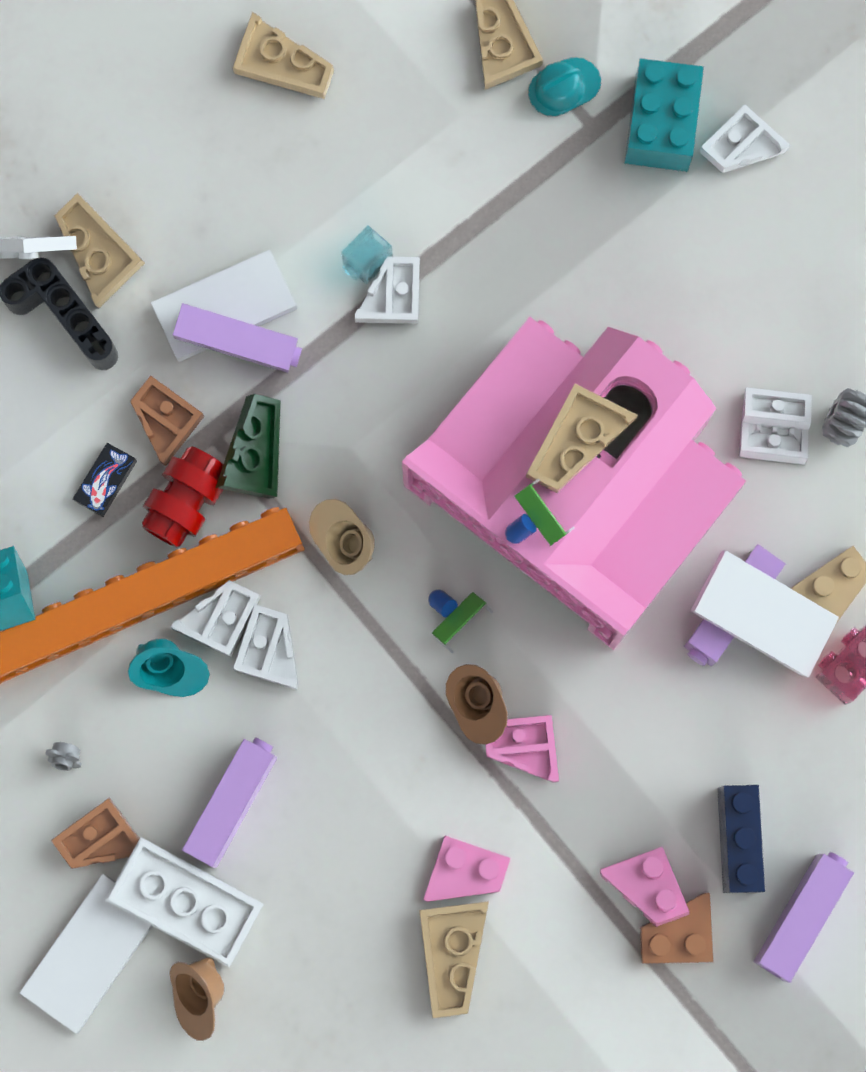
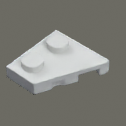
M76 236L0 238V258L33 259L39 258V252L77 249Z
M254 605L233 667L235 671L297 690L298 680L287 614Z

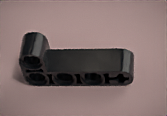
M43 257L33 259L1 283L0 297L12 313L25 315L44 302L96 369L108 370L116 364L118 351L112 340L49 259ZM45 272L51 273L47 280L43 282L37 281L41 274ZM18 291L24 292L19 300L11 301L14 293ZM70 297L66 305L56 306L60 298ZM82 321L89 322L85 330L75 331L78 323ZM96 340L106 352L100 355L91 343Z

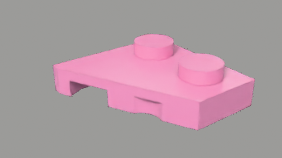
M552 715L507 719V726L502 736L495 742L485 745L487 758L550 782H559Z
M444 836L423 900L429 902L500 892L511 858Z
M663 847L600 869L601 877L621 892L631 905L636 906L642 911L643 915L656 927L689 915L690 911Z

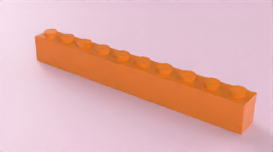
M274 507L266 510L260 515L261 518L254 522L242 521L236 523L229 528L230 532L218 537L217 534H212L204 537L198 542L199 546L189 550L180 548L172 551L167 555L168 559L156 564L155 561L142 564L136 568L137 573L127 577L118 575L110 578L105 582L106 586L98 590L86 589L80 591L73 596L74 600L62 605L61 602L46 606L42 609L43 614L36 616L35 620L1 631L0 684L220 588L229 580L233 582L304 551L305 549L287 508L280 510L279 507Z

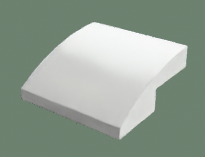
M746 387L742 410L739 457L805 465L808 459V430L811 425L812 395Z

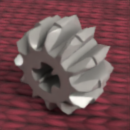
M850 388L839 393L824 419L825 422L822 426L823 436L829 438L831 442L837 445L841 444L849 447L855 444L866 428V394Z

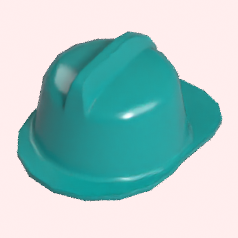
M572 57L549 64L533 77L529 85L528 96L531 105L538 112L546 116L565 114L596 97L601 88V76L593 63L583 58Z
M154 639L145 644H139L136 649V656L129 663L128 668L130 681L136 686L177 697L191 696L202 691L208 684L210 676L208 666L201 658L181 651L177 645L167 639Z

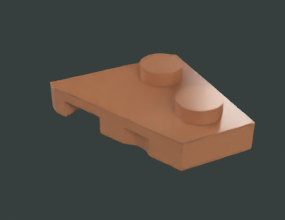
M151 375L130 401L160 462L164 466L169 463L204 418L201 411Z
M109 797L51 841L71 869L88 866L89 864L106 863L128 858L140 838Z
M702 893L687 902L686 904L690 911L687 916L657 927L651 922L640 927L641 963L713 962L710 893Z

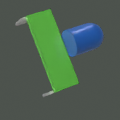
M539 478L514 496L527 514H523L507 526L505 536L511 543H521L535 533L538 528L551 546L575 529L573 526L565 532L532 487L540 481Z
M434 590L428 597L430 606L446 618L432 634L451 653L454 651L447 642L482 607L493 613L489 605L474 592L459 606L457 601L443 590Z

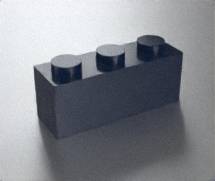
M759 785L721 786L717 788L723 893L765 892Z

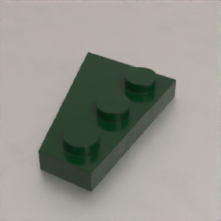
M258 394L246 396L216 488L268 499L277 497L281 400Z

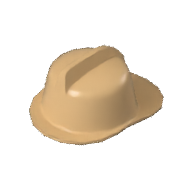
M329 499L316 505L311 512L309 520L310 534L329 564L336 572L343 575H354L363 570L366 564L373 559L375 539L372 531L360 521L355 512L345 502Z

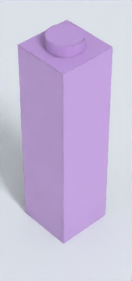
M182 303L173 332L174 339L286 373L289 372L290 366L297 367L302 348L296 347L298 338Z
M759 544L756 545L745 560L746 563L773 579H776L786 563ZM703 619L684 647L689 650L688 656L698 664L705 666L707 663L713 666L734 636Z
M256 737L252 743L246 739L243 740L182 851L211 867L217 868L277 760V757L270 753L273 749L271 745Z
M829 852L828 855L824 853L816 854L753 961L754 963L784 982L790 983L854 874L853 871L846 868L848 862L833 852Z

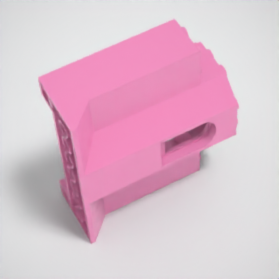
M529 317L430 438L402 461L404 486L429 506L433 502L589 623L590 625L587 630L614 650L734 499L746 480L742 478L741 471L730 463L723 464L714 457L715 453L709 446L702 442L698 444L694 442L707 426L716 407L696 380L689 375L690 371L685 365L678 361L672 362L662 354V349L650 340L645 342L639 336L611 327H607L583 357L580 355L581 352L578 347L568 340L563 342L556 337L553 329L547 323L541 320L536 322ZM574 384L603 398L616 386L627 385L641 391L651 404L652 414L617 459L603 450L598 454L600 458L595 457L558 493L538 483L532 486L564 531H568L573 526L575 529L551 546L538 528L535 533L521 543L514 544L509 542L505 536L507 526L523 514H527L514 496L534 482L526 478V474Z

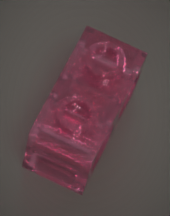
M866 625L859 630L854 626L841 639V642L844 644L843 648L837 654L830 651L818 664L822 670L815 677L844 705L853 702L866 688V658L861 656L858 650L860 642L866 643ZM837 666H842L848 670L850 675L848 683L840 682L835 674Z

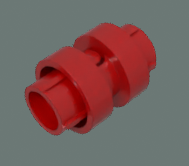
M193 446L187 447L181 458L172 457L162 473V476L169 481L164 491L153 488L143 504L148 513L142 521V528L161 541L176 548L182 545L187 535L196 537L206 520L199 513V510L204 503L214 506L224 490L216 488L223 464L210 454Z

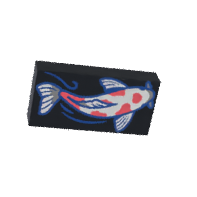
M106 443L73 497V500L104 517L135 466L136 458Z

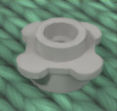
M55 742L52 749L46 750L45 754L49 756L48 761L56 769L70 771L72 768H80L82 765L79 762L80 749L72 744Z

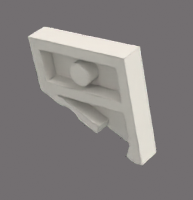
M744 105L701 146L699 152L718 170L725 173L784 154L788 151L790 144L749 107Z
M387 257L380 268L377 279L372 282L367 291L368 295L360 309H357L355 313V322L418 324L420 257Z
M229 580L218 588L211 597L205 598L195 606L196 608L182 619H177L173 622L171 628L231 657L251 617L254 605H257L261 596Z

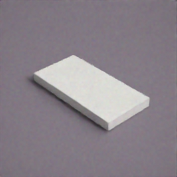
M270 250L151 302L178 362L207 350V348L174 339L173 332L182 303L256 326H261L297 310V305Z
M721 551L691 609V612L799 675L808 678L839 618L728 551Z
M142 837L139 839L105 899L227 967H230L263 906L261 902Z
M105 874L101 875L20 991L21 995L76 1034L85 1025L152 927V925L105 900L115 883L114 880Z

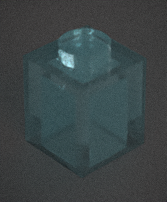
M369 225L341 252L344 264L342 268L352 279L357 280L360 278L365 284L380 271L387 257H393L392 245Z

